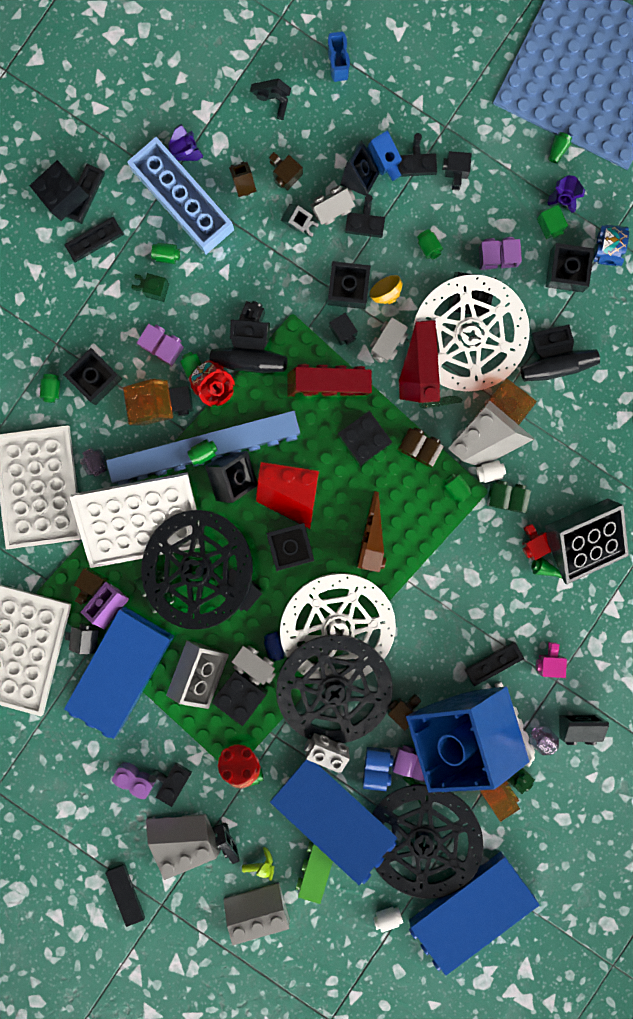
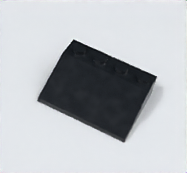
M607 498L545 526L548 545L565 584L574 582L629 556L624 505Z

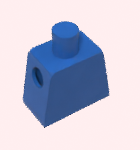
M387 130L372 139L367 150L380 174L384 175L388 172L391 180L395 181L402 176L398 168L402 159Z

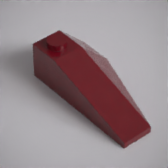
M436 320L416 321L403 369L399 377V399L419 403L440 401Z

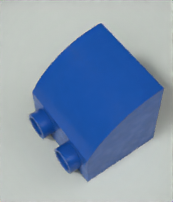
M507 686L462 693L430 704L406 716L428 793L495 790L530 762Z

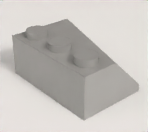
M489 401L452 442L448 449L462 461L480 467L481 464L492 462L534 440V438Z
M206 814L146 819L148 846L164 880L216 859L222 850L216 845V836Z

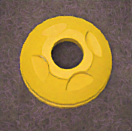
M390 275L381 279L371 288L369 292L371 299L381 304L395 302L402 290V280L398 275Z

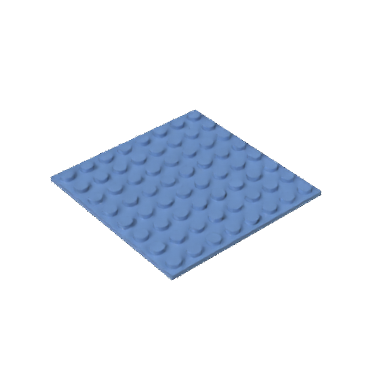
M544 0L493 104L555 135L558 132L566 133L572 137L571 143L628 170L633 161V5L623 0Z

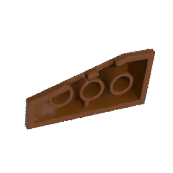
M374 491L356 567L380 572V569L385 567L386 558L383 557L384 546L379 492Z

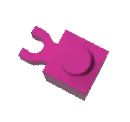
M548 642V655H539V660H536V671L542 677L566 678L567 658L558 656L559 644Z

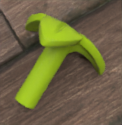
M263 847L266 861L264 863L243 864L242 872H257V876L262 878L269 877V881H272L274 875L273 858L270 851Z

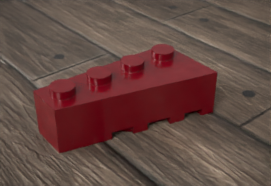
M299 364L287 374L288 397L295 396L296 393L312 396L318 395V392H322L323 396L337 395V392H340L341 396H366L372 393V370L365 369V366H355L354 369H347V366L344 365L335 366V368H328V365H317L316 368H310L308 364Z

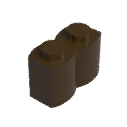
M409 428L397 450L430 468L433 467L444 447L440 444L441 441L433 436L430 438L423 435L424 431L419 428Z

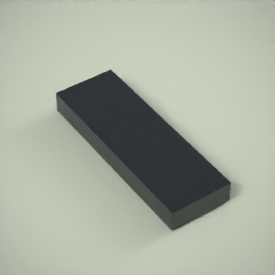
M86 164L78 183L89 197L75 208L67 218L80 224L83 223L105 175L103 170Z
M111 217L64 244V246L76 263L124 234L115 218Z
M513 641L464 670L475 687L522 661L524 657L517 644Z
M125 863L107 870L105 874L125 926L128 927L143 921L145 915Z

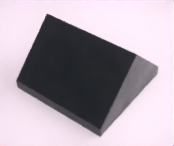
M362 140L357 143L346 163L340 185L366 196L369 194L380 172Z

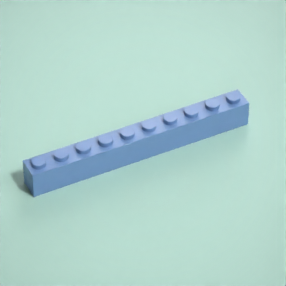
M295 411L113 458L106 460L112 483L123 485L129 484L130 480L133 479L138 481L148 478V475L152 474L158 476L165 475L167 470L181 471L186 469V465L193 464L187 451L205 439H208L209 442L213 440L218 449L215 452L217 456L211 459L214 461L224 455H231L249 449V452L256 451L265 444L268 447L279 444L278 441L286 439V442L294 441L301 434Z

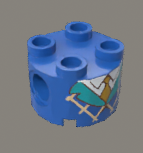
M601 226L596 243H598V247L595 251L593 262L621 267L624 262L622 255L626 254L629 227Z

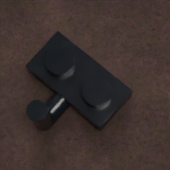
M279 78L251 84L250 92L256 95L257 99L267 101L275 98L280 102L276 118L284 120L288 103L286 96H290L291 87Z
M416 133L412 144L413 155H400L402 161L399 163L398 168L402 173L401 177L437 174L436 153H420L422 139L420 133Z
M367 194L365 196L363 214H347L345 233L378 238L383 237L385 217L370 215L372 195Z
M178 763L174 764L168 776L158 770H154L148 778L149 782L154 783L156 780H159L163 783L155 798L172 807L192 771Z
M221 823L212 827L214 833L217 834V837H215L216 845L219 849H222L224 857L229 858L232 864L239 862L237 844L230 836L228 824Z

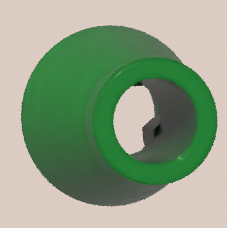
M558 132L557 136H554L548 157L549 161L558 164L561 157L572 144V137L570 135Z

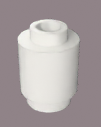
M499 460L476 467L479 482L484 481V483L500 480L506 474L505 466L503 463L500 464Z
M390 907L376 912L377 917L373 918L376 929H381V932L397 928L399 924L403 923L398 907Z

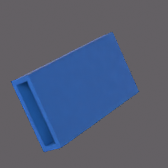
M127 607L121 608L64 710L68 711L70 716L83 720L87 726L98 729L105 737L114 739L122 730L174 635Z
M305 760L270 800V803L358 885L361 883L365 884L369 880L371 870L374 867L378 868L384 861L383 855L387 851L391 852L397 844L395 842L397 837L318 764L309 760Z
M500 851L480 866L474 877L463 888L453 894L436 899L409 919V931L415 940L417 938L422 943L420 946L424 953L431 955L435 968L438 971L442 970L446 976L540 906V904Z

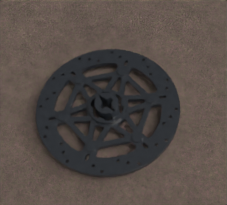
M206 510L184 511L164 521L150 537L143 554L141 566L144 591L156 612L171 624L192 630L217 626L234 615L247 597L253 574L252 556L243 534L227 518ZM192 526V534L173 545L168 543L167 540L175 532L184 527ZM205 526L220 532L228 540V545L222 547L204 534ZM197 538L199 539L200 552L194 551ZM191 540L188 553L178 549L179 546ZM204 541L213 545L217 550L206 554ZM161 552L165 555L164 581L158 583L156 567L158 556ZM173 552L184 557L181 563L175 558ZM221 554L222 556L212 564L210 557ZM235 555L237 577L234 587L228 585L229 558ZM191 558H202L203 560H195ZM170 560L179 568L171 576H169ZM222 562L223 579L214 572V569ZM180 575L182 582L172 585L171 582ZM211 577L220 584V587L209 583ZM189 579H203V580H201V581H190ZM187 585L188 599L176 591V588ZM204 586L215 591L201 599ZM192 587H198L195 601ZM167 592H171L188 605V612L185 613L175 608L166 600L164 595ZM220 594L226 598L216 609L204 614L200 613V606Z
M346 635L317 637L296 648L282 665L276 685L278 706L290 727L307 739L311 740L314 733L320 736L324 735L337 743L352 742L367 735L376 728L388 711L393 692L391 674L382 656L364 641ZM343 650L356 654L358 658L355 661L329 656L328 651ZM316 655L318 661L303 677H296L295 673L307 659ZM333 663L348 665V667L337 673ZM324 664H328L332 674L325 675ZM368 665L372 668L377 678L378 690L376 692L369 690L363 669ZM320 667L322 678L309 679L316 669ZM355 669L351 678L347 679L345 675ZM358 675L361 676L364 689L352 685ZM305 684H318V688L313 689ZM293 688L300 690L306 708L303 714H299L293 704L291 689ZM305 691L317 695L311 705L308 703ZM355 691L364 696H351V692ZM319 701H322L325 704L316 711H314ZM348 701L360 702L351 712H348ZM366 703L374 704L370 712L356 724L351 723L350 719ZM337 706H344V716H341ZM329 707H331L334 713L336 714V717L323 715L321 713ZM314 719L340 723L341 728L325 729L315 726L311 722Z
M426 784L409 785L388 794L372 813L374 817L383 825L384 823L391 825L392 833L395 836L396 831H398L406 839L395 846L391 852L387 851L383 855V858L386 857V859L378 868L374 867L378 874L396 890L418 898H440L457 892L469 883L476 874L483 856L481 826L471 808L454 793H428ZM415 800L421 801V807L400 816L393 813L397 807L404 803ZM437 802L446 806L458 816L459 820L452 822L433 809L432 803ZM424 813L428 814L429 825L422 824ZM420 814L417 825L404 820L413 815ZM432 816H436L447 825L434 827ZM399 824L411 828V831L407 833ZM452 830L444 837H441L439 834L442 831ZM466 832L468 836V853L465 860L462 861L457 857L458 835ZM424 836H425V841H426L425 847L423 846V844H424V843H423V838H424ZM453 837L454 848L453 852H450L443 843ZM405 846H408L410 850L403 853H397ZM442 850L450 859L438 855V852ZM415 856L416 867H413L402 858ZM420 858L427 859L424 870H421ZM432 858L444 863L429 869ZM390 862H399L416 874V880L414 881L401 875L391 866ZM451 867L456 871L452 876L444 880L428 882V876Z

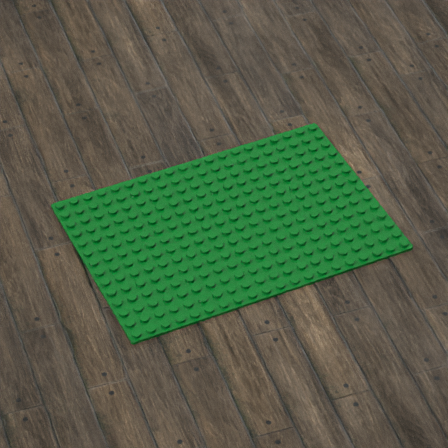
M294 314L290 315L273 333L264 349L287 356L286 371L273 373L239 371L233 377L235 386L233 385L234 392L231 398L220 406L207 405L174 442L295 411L301 434L297 436V440L286 442V439L278 441L279 444L268 447L265 444L256 451L249 452V449L243 451H248L257 485L261 462L319 471L310 529L306 527L315 561L276 571L266 533L295 526L299 523L256 502L257 486L233 503L216 501L205 468L206 465L212 462L210 459L204 462L205 464L195 467H193V464L186 465V469L181 471L167 470V474L160 476V478L188 473L196 510L214 512L227 518L243 534L252 556V581L264 590V593L248 611H240L238 609L229 619L211 628L192 630L178 627L165 620L158 613L154 614L138 589L135 580L142 576V559L90 568L83 542L37 591L38 595L71 603L67 623L72 627H79L80 624L92 625L91 628L99 630L98 649L113 620L105 629H102L92 624L81 613L93 598L92 595H89L85 604L80 605L75 602L81 589L74 586L82 570L90 568L108 579L107 583L118 588L129 598L123 607H127L174 635L143 693L218 762L221 752L233 745H244L254 751L284 718L279 709L276 695L278 675L287 659L280 639V623L287 603L303 585L323 575L334 573L354 574L374 583L390 601L488 493V490L443 449L431 468L397 450L407 430L419 427L373 385L372 393L366 396H341L340 392H337V395L323 396L322 392H318V395L304 396L303 393H296L295 396L288 397L287 374L299 364H308L310 368H316L317 365H328V368L344 365L347 366V369H354ZM370 411L388 435L392 444L359 467L339 439L338 433ZM453 473L455 475L460 474L472 492L462 502L455 500L444 487L445 479ZM155 474L148 475V478H149V477L156 476V475H155ZM374 491L379 492L384 546L383 557L386 558L385 567L380 569V572L356 567ZM205 526L204 534L222 547L228 545V540L220 532ZM204 541L206 554L217 550L213 545ZM195 548L194 551L200 552V548ZM175 552L173 553L175 558L181 563L184 557ZM164 554L158 556L156 567L158 571L162 570L164 572ZM219 554L210 557L212 564L216 562L222 555ZM235 555L229 558L228 572L232 567H237ZM191 558L195 560H203L202 558ZM171 560L169 576L179 569ZM223 562L214 569V572L221 579H223ZM179 575L171 584L182 582L181 576ZM213 577L209 580V583L215 586L219 584ZM189 579V580H190V581H201V580H203V579ZM187 585L176 588V591L188 599ZM204 586L201 599L215 591ZM192 587L194 601L196 599L198 587ZM331 589L320 593L318 596L322 600L342 597L348 594L349 589ZM220 594L200 606V613L204 614L216 609L226 598ZM361 594L358 602L369 616L374 618L378 614L375 605L370 599ZM175 597L176 601L171 605L187 613L188 605L178 597ZM343 602L330 603L327 606L334 612H337ZM306 603L300 611L295 630L303 629L312 609L309 603ZM348 603L342 613L349 614L351 603ZM355 607L352 618L364 619L365 616L358 607ZM319 608L324 618L330 615L324 608ZM317 613L314 614L309 627L322 623ZM346 620L345 623L349 629V622ZM355 624V629L367 626L368 624ZM334 626L335 629H337L338 631H340V632L342 633L341 629H339V628H337L336 626ZM321 629L308 635H321ZM186 641L201 643L229 654L213 699L235 671L233 668L235 664L232 661L243 646L246 648L251 646L258 651L256 654L261 659L266 657L274 663L272 667L275 668L273 672L276 675L270 684L267 682L264 685L259 684L268 691L267 695L243 726L212 703L209 709L178 704L166 696ZM305 641L298 642L297 646H301ZM337 650L334 656H340L344 651ZM314 655L308 660L315 664L318 661V657ZM299 671L295 673L296 677L304 676ZM305 684V685L308 686V687H312L314 684ZM293 688L291 689V697L294 706L302 696L299 689Z

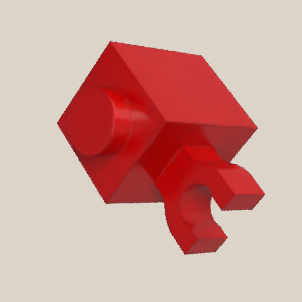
M533 524L523 527L529 537V540L522 543L524 546L522 549L527 558L537 560L551 552L546 532L537 534Z

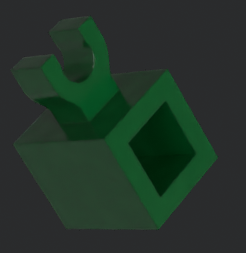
M147 273L146 279H144L141 275L135 274L134 278L140 280L141 283L139 285L132 284L131 288L133 290H142L147 298L165 301L169 287L166 278Z
M522 768L507 781L523 794L532 788L535 779Z

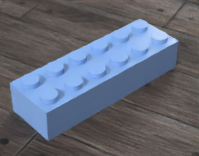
M157 137L127 161L132 172L205 254L209 253L234 231L233 224Z

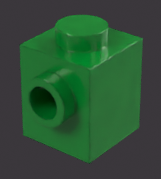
M559 205L541 212L537 218L546 239L551 237L556 239L562 236L564 230L568 227Z

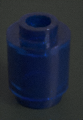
M276 631L264 635L265 640L263 643L268 658L273 659L274 662L284 659L286 653L283 650L279 632Z

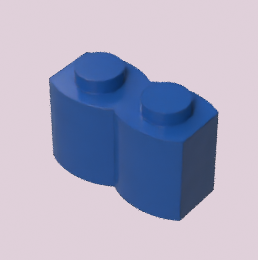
M344 32L329 33L328 57L330 60L331 77L334 82L348 80L350 59L347 53L346 35Z
M367 747L363 789L386 791L387 786H391V774H388L389 767H393L394 755H391L390 749Z

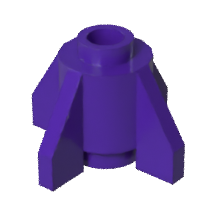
M182 124L177 126L168 143V151L177 161H198L203 158V154L197 148L194 140V133L192 131L187 133Z
M567 175L557 181L556 189L549 196L547 204L553 205L559 202L562 205H568L571 213H574L577 207L576 199L584 197L585 189L578 178Z

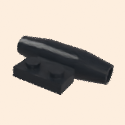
M231 319L230 339L233 347L212 349L209 360L218 363L223 368L254 373L285 372L288 363L287 356L264 350L269 342V322Z
M568 324L532 333L531 339L535 353L541 359L522 366L520 372L524 382L551 380L576 374L600 364V355L597 349L572 351L574 339Z

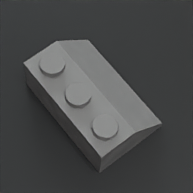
M186 641L166 696L178 704L209 709L229 654L201 643Z
M279 882L224 898L226 923L232 946L289 929L290 918Z

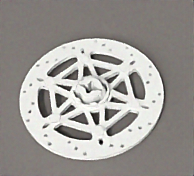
M463 275L440 284L424 299L414 320V325L416 321H427L426 317L436 320L439 345V381L441 385L458 391H479L492 387L506 379L521 362L529 341L528 316L519 297L501 281L484 275ZM473 290L488 292L499 298L500 303L494 307L472 298L471 292ZM456 293L460 294V301L442 316L434 314L436 308L444 300ZM469 304L472 316L465 318V305ZM474 304L487 308L489 311L477 317ZM458 307H461L460 320L447 319V316ZM507 312H510L514 324V338L512 342L505 341L502 316ZM495 314V317L489 324L485 325L483 319ZM472 321L478 323L480 328L483 329L484 334L481 333L480 329ZM497 321L499 322L500 337L489 332V329ZM450 323L456 326L454 331H451L442 324ZM473 330L475 335L468 337L466 333ZM441 331L453 336L445 347H443ZM458 334L461 336L463 341L469 345V347L463 345V342L460 339H458ZM490 337L493 340L497 341L499 344L491 345L486 344L485 342L487 338ZM456 343L459 348L447 354L448 349ZM481 348L494 349L490 355L480 361ZM476 350V363L473 364L469 352ZM464 351L468 363L458 361L452 357ZM504 352L507 354L505 359L493 370L485 374L481 373V367L498 353ZM446 361L469 369L470 376L464 377L452 374L441 366Z
M348 573L323 575L303 585L287 603L280 623L281 644L288 658L298 648V642H307L314 638L328 635L327 629L330 635H346L351 637L367 631L363 639L365 643L368 642L374 629H380V635L374 649L385 659L391 649L395 636L394 612L385 594L371 581ZM331 589H349L348 594L342 597L322 600L318 596L320 593ZM361 594L370 599L375 605L379 614L378 617L371 618L358 602ZM343 602L337 612H334L327 606L330 603ZM306 603H309L312 609L303 629L295 630L300 611ZM348 603H351L349 614L342 613ZM355 607H358L365 616L364 619L352 618ZM319 608H324L330 615L324 618ZM317 613L322 623L309 627L314 614ZM346 620L349 622V629L345 623ZM355 624H368L367 626L355 629ZM334 626H336L337 628L341 629L342 633H341L340 631H338L337 629H335ZM321 629V635H308ZM331 650L329 656L333 657L337 650ZM348 652L349 654L334 656V658L356 660L358 656ZM307 659L297 671L305 675L314 663ZM324 664L325 675L332 674L331 669H328V664ZM369 665L363 669L365 676L373 671ZM320 667L316 669L309 679L322 678L321 670L319 671ZM346 668L336 669L337 673H340ZM355 669L346 674L345 677L350 679ZM358 675V676H357V678H356V679H355V680H358V679H360V678H361V676H360V675Z

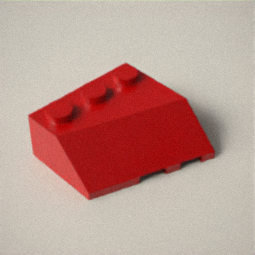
M261 462L256 502L299 524L305 523V527L310 529L319 471Z

